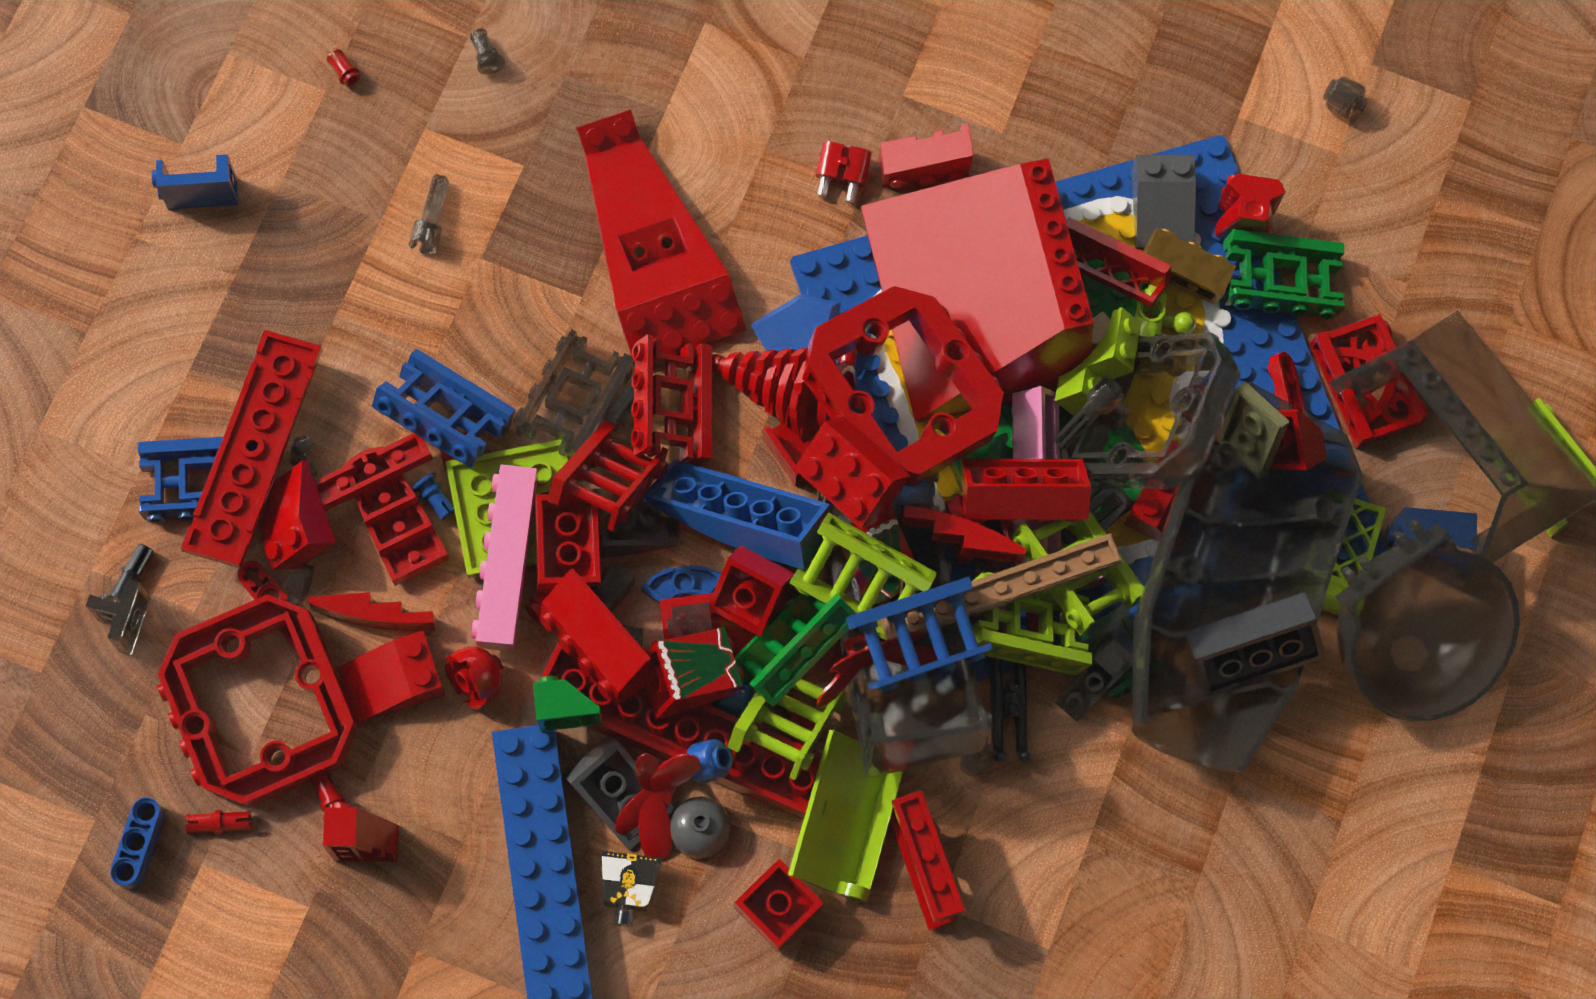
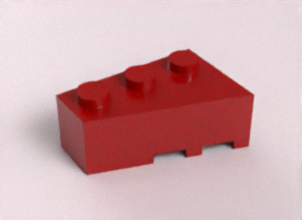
M336 802L333 803V807L324 808L323 847L335 862H398V824L353 807L352 803Z

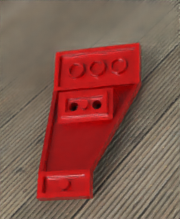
M628 109L575 127L585 157L615 310L634 367L635 360L632 358L633 346L647 334L653 335V339L662 338L661 353L674 355L680 353V349L688 343L694 344V347H697L701 343L706 344L746 330L729 273L640 138L632 110ZM664 237L671 239L669 247L665 248L662 246L661 241ZM637 246H642L644 250L640 257L634 255V249Z

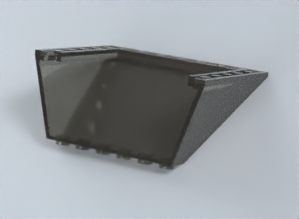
M1458 310L1338 376L1329 383L1338 395L1343 393L1345 389H1352L1357 392L1355 394L1357 400H1360L1405 374L1502 496L1491 527L1479 533L1470 541L1473 546L1478 545L1479 547L1478 553L1469 559L1478 572L1596 500V479Z

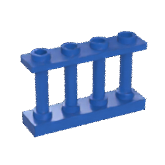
M969 577L846 617L849 630L859 627L860 633L864 632L879 677L878 681L868 684L870 690L879 688L880 693L898 688L897 681L908 678L909 682L913 683L928 678L926 671L937 668L939 673H943L957 668L956 661L966 658L969 664L986 658L984 652L993 649L992 645L989 643L978 646L963 601L966 598L964 592L973 589ZM946 598L948 604L951 603L967 650L952 656L949 655L934 608H937L935 601ZM917 608L918 613L923 615L938 659L923 666L920 665L905 620L908 617L906 611ZM887 617L889 623L893 622L909 669L893 676L891 675L876 631L878 627L877 621Z

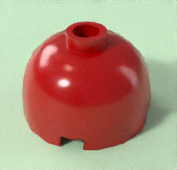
M470 646L446 656L445 660H449V663L445 664L448 679L458 695L464 693L469 699L464 702L467 706L474 710L480 709L497 696L502 687L503 680L501 672L503 665L497 655H491L487 650L478 646Z

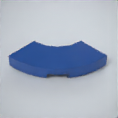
M698 565L671 567L651 577L641 587V591L658 604L659 600L713 593L721 573Z

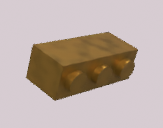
M1156 228L1143 250L1144 253L1171 265V284L1214 305L1224 296L1236 268V265L1229 263V260L1224 256L1213 255L1203 250L1199 244L1186 242L1167 229Z

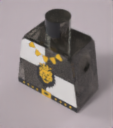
M602 851L604 906L616 908L614 925L632 927L634 911H648L662 868V858Z

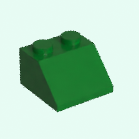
M546 676L540 678V682L533 683L536 721L541 732L603 724L599 706L565 679L558 680V676Z

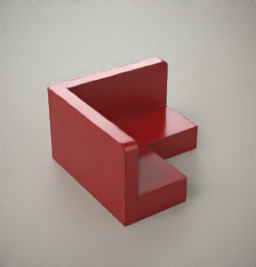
M782 423L773 429L769 425L764 427L763 441L794 486L806 480L794 468L814 437L803 443L792 428L786 427Z

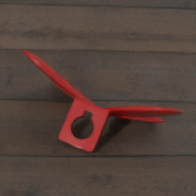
M923 631L910 632L913 642L925 634ZM864 633L843 641V647L848 656L835 663L830 669V672L839 673L821 693L817 701L818 708H822L832 702L848 686L861 668L874 663L868 646L857 652L853 649L858 643L867 644ZM898 636L881 642L886 661L907 665ZM914 644L921 666L938 660L934 648Z
M642 754L637 758L635 773L643 790L623 807L616 819L615 830L619 834H627L638 826L641 848L645 856L662 858L663 861L669 855L672 838L667 808H669L676 786L690 779L699 770L700 759L691 754H679L659 765L656 757L652 754Z

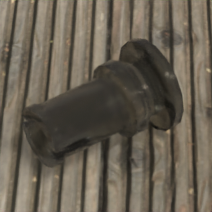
M486 29L474 30L470 34V40L473 42L477 52L478 72L484 75L498 72L505 64L504 57L499 55L496 48H493Z

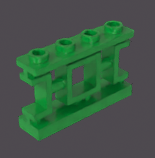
M1233 229L1223 241V252H1227L1226 258L1229 261L1240 262V280L1232 279L1226 289L1228 296L1225 298V305L1235 306L1236 309L1240 310L1250 308L1262 309L1266 313L1286 312L1297 317L1305 315L1318 316L1322 320L1334 319L1346 308L1345 301H1342L1344 293L1331 292L1329 273L1336 274L1343 267V261H1340V258L1345 254L1344 243ZM1251 255L1263 257L1262 268L1251 267ZM1307 262L1318 264L1317 275L1307 273ZM1274 266L1294 268L1295 287L1274 285ZM1252 279L1262 280V291L1250 290L1252 288ZM1307 285L1317 286L1318 298L1306 297L1308 294Z

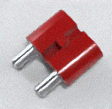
M823 142L815 174L820 179L817 196L821 197L822 195V198H826L830 182L837 183L839 181L843 182L844 185H849L845 201L854 204L858 187L865 186L872 152L855 146L845 147L841 143Z

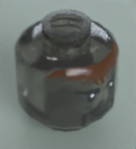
M1342 76L1337 80L1332 79L1323 95V99L1326 100V108L1345 119L1351 118L1355 113L1361 114L1368 102V99L1365 98V87L1346 76Z

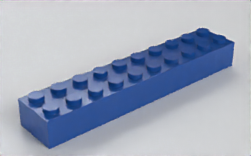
M538 725L492 732L527 999H593L555 730L541 732Z

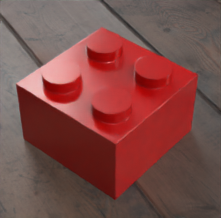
M780 858L734 902V909L777 953L822 910L824 904L801 880L788 875L790 868Z

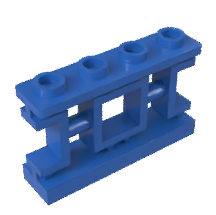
M417 348L410 354L408 363L405 362L401 368L399 378L406 382L398 389L385 381L376 388L372 407L381 414L389 417L470 468L476 464L477 458L483 455L486 442L479 439V437L485 431L497 438L501 435L504 436L510 429L516 411L515 408ZM422 385L429 391L426 393L419 389L418 386ZM409 396L416 400L417 403L413 404L406 400V398ZM437 400L456 413L448 420L429 407ZM470 415L479 420V422L476 424L467 417ZM457 427H460L468 433L466 435H463L455 429Z
M223 437L138 442L139 467L142 472H154L155 495L139 496V513L144 520L150 523H163L169 518H178L180 521H193V514L202 492L188 493V469L212 468ZM250 442L247 445V450L255 451L258 444ZM162 461H179V476H164ZM179 488L181 503L164 504V489Z

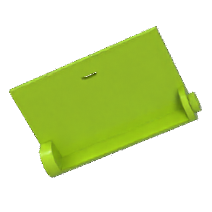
M829 730L788 873L789 876L842 897L867 903L893 811L891 802L896 799L907 760L902 755L901 749L885 745L884 750L875 749L837 731Z

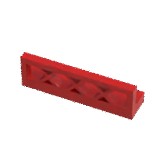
M1068 217L1066 223L1072 245L1080 254L1076 255L1080 273L1145 305L1153 307L1170 284L1171 265ZM1098 259L1104 263L1105 267L1093 269L1088 266L1087 261ZM1123 271L1129 274L1130 280L1118 281L1114 279L1112 273ZM1151 284L1156 289L1149 296L1139 291L1138 286Z

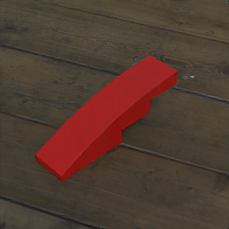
M909 505L904 507L902 526L932 529L931 541L962 544L961 556L1022 563L1025 557L1026 548L1002 534L973 521L937 510Z
M370 592L308 597V603L312 611L340 621L371 628L400 631L436 630V620L433 611L404 613L401 601L373 604Z

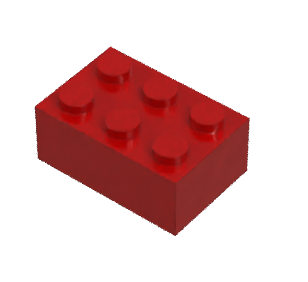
M844 416L827 420L823 423L794 468L860 529L879 523L910 477L905 470Z

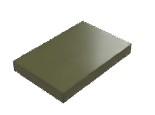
M1245 381L1237 387L1217 440L1261 480L1270 470L1290 421Z

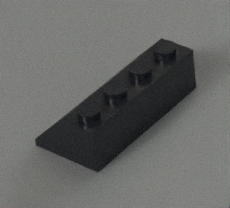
M1305 592L1185 632L1206 697L1326 658L1317 620Z

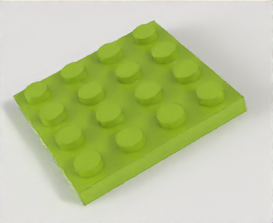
M564 439L483 454L480 458H477L476 464L472 468L457 460L445 462L468 578L480 576L481 562L487 561L488 550H484V538L486 532H491L492 521H488V509L490 503H495L496 492H492L493 475L499 474L500 464L537 468L538 483L536 495H549L553 477L568 461ZM534 513L526 567L536 565Z

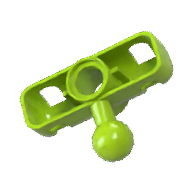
M1149 284L1148 289L1142 290L1143 285H1140L1139 291L1151 296L1156 287ZM1169 285L1153 307L1137 301L1134 317L1141 322L1135 357L1137 359L1151 361L1155 358L1162 327L1174 328L1177 334L1188 335L1193 332L1196 326V321L1190 313L1181 312L1175 317L1164 315ZM1144 313H1151L1155 318H1147ZM1156 335V344L1154 345V336Z

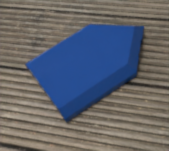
M800 294L750 325L765 350H776L779 352L783 349L797 350L808 348L815 328L836 317L841 303Z

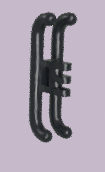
M990 657L991 747L993 759L997 763L1006 761L1007 756L1004 752L1003 718H1015L1017 758L1022 763H1028L1031 760V754L1028 752L1026 665L1014 662L1015 685L1002 687V659Z

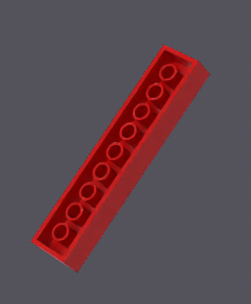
M559 641L541 678L558 676V680L565 679L599 706L603 724L586 727L604 735H610L618 741L665 761L673 756L686 754L689 747L698 742L716 739L728 747L734 726L739 720L738 717L707 704L656 720L646 686L616 706L610 698L606 699L601 695L595 680L591 676L587 677L581 671L578 660L572 653L567 654L562 649ZM757 726L758 731L800 751L804 746ZM745 742L739 753L729 749L732 754V765L729 773L725 778L715 780L714 782L804 820L823 753L813 750L811 753L815 755L808 770L801 769L796 780L790 778L795 762L754 742L750 744Z

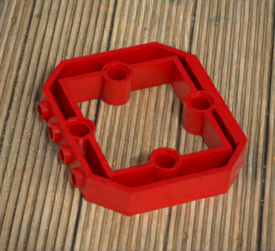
M893 286L817 326L809 342L802 379L830 419L844 416L910 475L904 485L914 486L983 447L991 441L998 429L1004 394L1000 382L989 373L984 366L982 357L977 352H974L967 342L964 332L953 323L947 308L941 305L936 297ZM909 321L936 358L935 366L942 375L951 379L972 411L957 419L944 412L934 414L924 428L921 435L922 438L897 452L871 416L875 409L873 398L864 391H854L833 361L855 349L865 356L876 355L881 351L889 331ZM866 333L873 334L876 338H871ZM949 355L955 356L958 360L952 359ZM851 408L859 409L862 414L855 413ZM935 429L942 431L945 436L939 435Z
M269 594L176 633L157 674L161 682L157 685L158 692L164 702L168 701L172 710L168 713L169 720L175 730H180L183 740L179 741L181 750L186 758H191L194 768L190 772L195 784L202 786L203 789L247 807L254 806L311 781L321 773H328L342 767L359 727L313 614L308 609ZM288 627L302 661L296 668L295 679L305 691L316 695L330 732L295 748H290L282 741L268 742L260 752V763L230 776L214 737L217 729L216 723L212 717L204 712L188 669L217 656L223 657L230 663H241L250 655L252 641ZM239 639L238 649L228 653L226 647L229 641ZM312 670H319L320 678L318 681L312 684L307 683V674ZM202 719L204 721L203 730L198 734H193L191 730L193 723ZM277 751H284L285 760L280 765L274 766L272 764L273 754Z

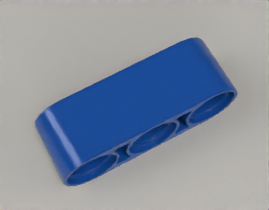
M150 797L140 798L133 804L111 865V879L125 890H135L142 885L165 821L164 809ZM148 807H154L156 810L154 817L148 821H143L141 818L143 811ZM137 837H144L145 844L143 848L138 851H132L131 843ZM127 867H134L133 877L128 881H121L122 871Z

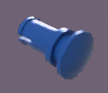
M433 472L422 477L413 486L412 490L414 493L418 491L421 493L420 498L422 501L426 500L442 521L446 519V515L450 516L455 510L454 506L441 491V484L439 482L435 483L434 479L437 474Z

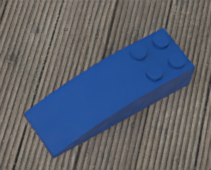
M676 459L668 465L663 478H657L643 495L644 501L700 533L735 548H739L742 545L764 558L803 570L820 548L824 539L817 531L828 513L831 514L830 504L690 463L680 462Z

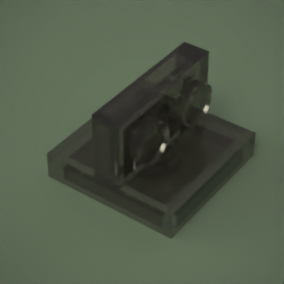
M127 579L120 602H118V598L112 595L101 593L100 597L89 595L86 607L98 622L111 625L107 638L120 653L132 655L151 597L140 582Z

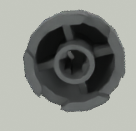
M704 796L692 797L682 802L673 812L670 820L671 838L676 850L694 860L710 859L720 854L728 843L731 834L730 817L725 808L714 799Z

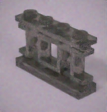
M573 329L570 330L567 337L562 336L555 350L557 352L553 361L549 359L542 370V380L539 384L535 383L528 394V404L525 408L521 407L514 418L517 436L522 438L525 435L527 439L533 441L540 429L561 439L559 454L562 456L568 455L570 458L601 423L608 419L635 371V360L626 353L621 357L618 352L613 351L608 362L584 352L587 347L588 338L577 336V331ZM572 351L573 360L584 365L580 373L564 366ZM594 371L608 377L611 376L601 395L602 384L590 379ZM566 382L590 392L580 410L557 400ZM544 399L545 408L556 412L552 421L536 414ZM567 418L583 425L574 442V432L563 427Z

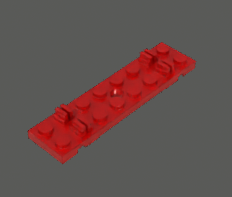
M265 329L257 346L255 359L251 362L208 479L194 511V519L191 526L188 527L181 546L182 552L240 569L242 568L322 353L321 345ZM250 442L258 444L255 451L247 450V445Z

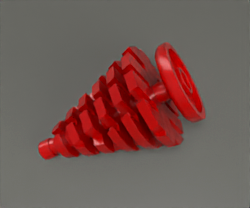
M808 348L797 350L783 349L779 352L776 350H766L762 354L758 351H749L745 355L741 352H734L729 354L727 358L722 355L712 354L713 372H722L723 380L732 386L734 384L735 388L747 397L749 394L751 401L761 407L764 406L765 412L777 417L780 423L792 428L795 434L801 438L811 437L817 431L818 425L821 428L825 421L831 420L802 379ZM834 360L833 362L849 385L856 391L857 379L854 367L850 364L837 365L836 360Z

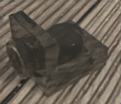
M709 602L672 607V618L667 619L669 637L676 638L713 630Z

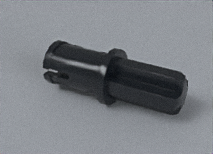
M143 544L137 545L127 565L121 567L122 573L109 593L110 597L127 604L138 581L143 580L141 575L154 554L150 547Z

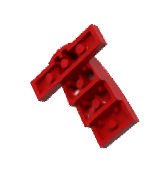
M415 433L386 447L381 446L362 451L346 462L344 467L314 481L325 512L352 498L356 499L365 524L394 586L449 560V556L437 536L432 523L402 475L433 460L425 441Z

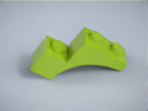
M1124 308L1114 310L1109 326L1093 352L1076 368L1059 377L1055 402L1073 416L1101 407L1105 382L1133 372L1141 322Z

